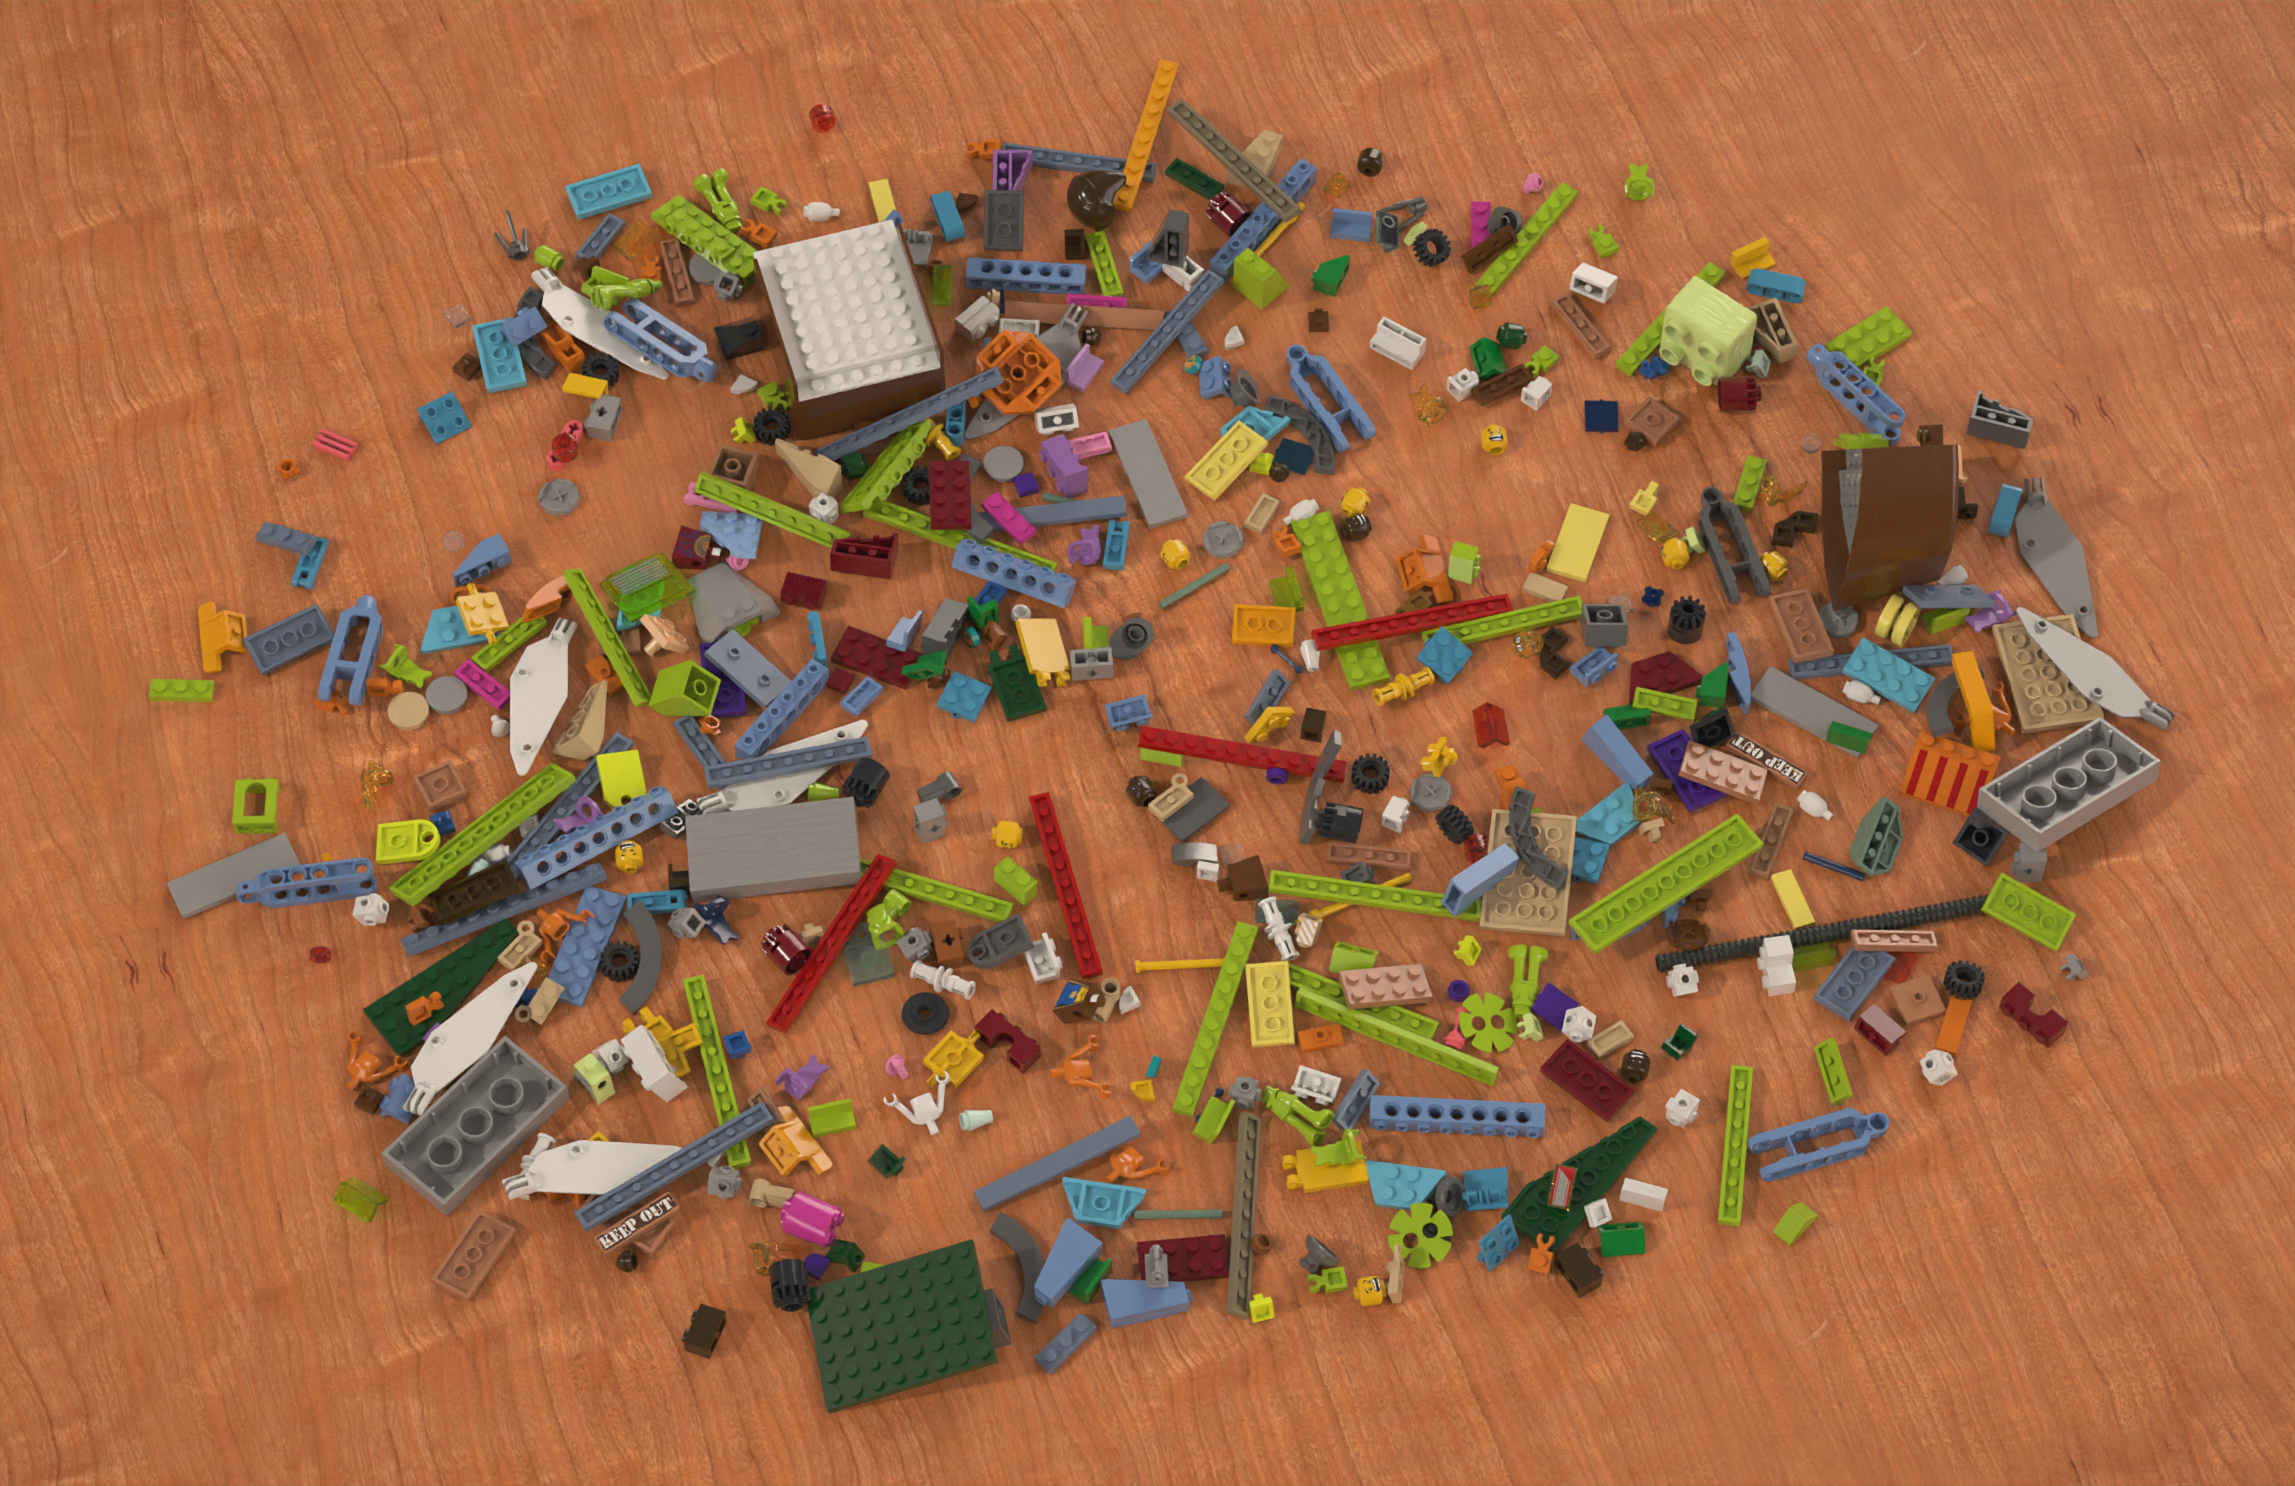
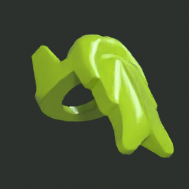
M1629 164L1631 175L1625 180V197L1629 196L1634 201H1644L1649 195L1653 198L1654 180L1646 176L1648 164L1640 167Z
M394 644L396 650L388 662L378 665V668L389 673L395 679H402L407 683L415 684L418 688H422L424 680L429 678L432 672L422 670L418 665L413 664L412 660L407 658V647Z
M884 903L871 908L865 913L868 917V929L876 950L893 946L904 935L901 926L894 922L884 910ZM889 929L895 931V936L890 941H882L879 938L880 934Z
M1345 1129L1343 1140L1337 1141L1335 1144H1327L1326 1147L1311 1146V1151L1316 1157L1315 1166L1319 1167L1324 1164L1349 1165L1355 1161L1366 1160L1367 1156L1358 1153L1354 1137L1359 1135V1130Z

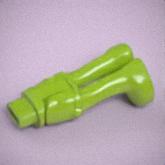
M718 169L712 174L711 180L706 174L697 176L693 181V186L708 200L713 214L722 223V226L732 233L740 231L742 219L739 216L738 204L731 198L726 188V183L729 179L728 172L725 169ZM712 186L717 191L722 201H718L716 195L713 192Z
M642 278L626 281L622 285H595L591 288L590 297L595 308L601 307L603 311L609 310L612 306V299L621 296L631 298L647 296L654 293L655 289L662 288V282L657 279Z
M1514 945L1508 948V957L1514 961V977L1510 990L1513 1000L1512 1008L1514 1009V1016L1517 1018H1523V1015L1532 1012L1531 1008L1535 1003L1537 994L1540 992V987L1538 986L1540 963L1547 961L1548 951L1539 946H1531L1529 948L1528 981H1524L1527 946Z
M1270 1086L1265 1088L1261 1096V1101L1266 1103V1107L1271 1109L1283 1122L1291 1124L1300 1131L1310 1146L1318 1147L1323 1142L1325 1132L1321 1129H1325L1331 1124L1334 1119V1112L1329 1109H1323L1319 1112L1314 1111L1304 1105L1295 1094L1291 1095ZM1296 1112L1302 1115L1308 1121H1310L1315 1127L1307 1124L1306 1122L1298 1118L1295 1115Z

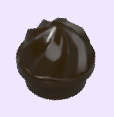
M1093 327L1083 329L1082 343L1084 345L1087 343L1090 347H1093L1101 341L1100 331Z
M1631 431L1623 444L1627 446L1628 450L1638 451L1644 446V438L1639 432Z
M1277 462L1270 467L1269 475L1273 481L1283 482L1289 476V468L1285 463Z
M625 1250L620 1255H617L616 1265L621 1271L629 1273L637 1269L639 1260L635 1252Z

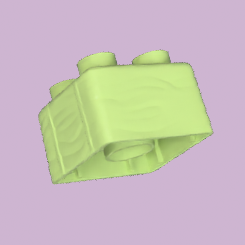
M1693 276L1666 307L1659 349L1660 356L1670 365L1675 366L1681 363L1692 370L1694 379L1701 385L1710 386L1713 383L1717 386L1718 378L1732 377L1750 357L1757 315L1702 279Z

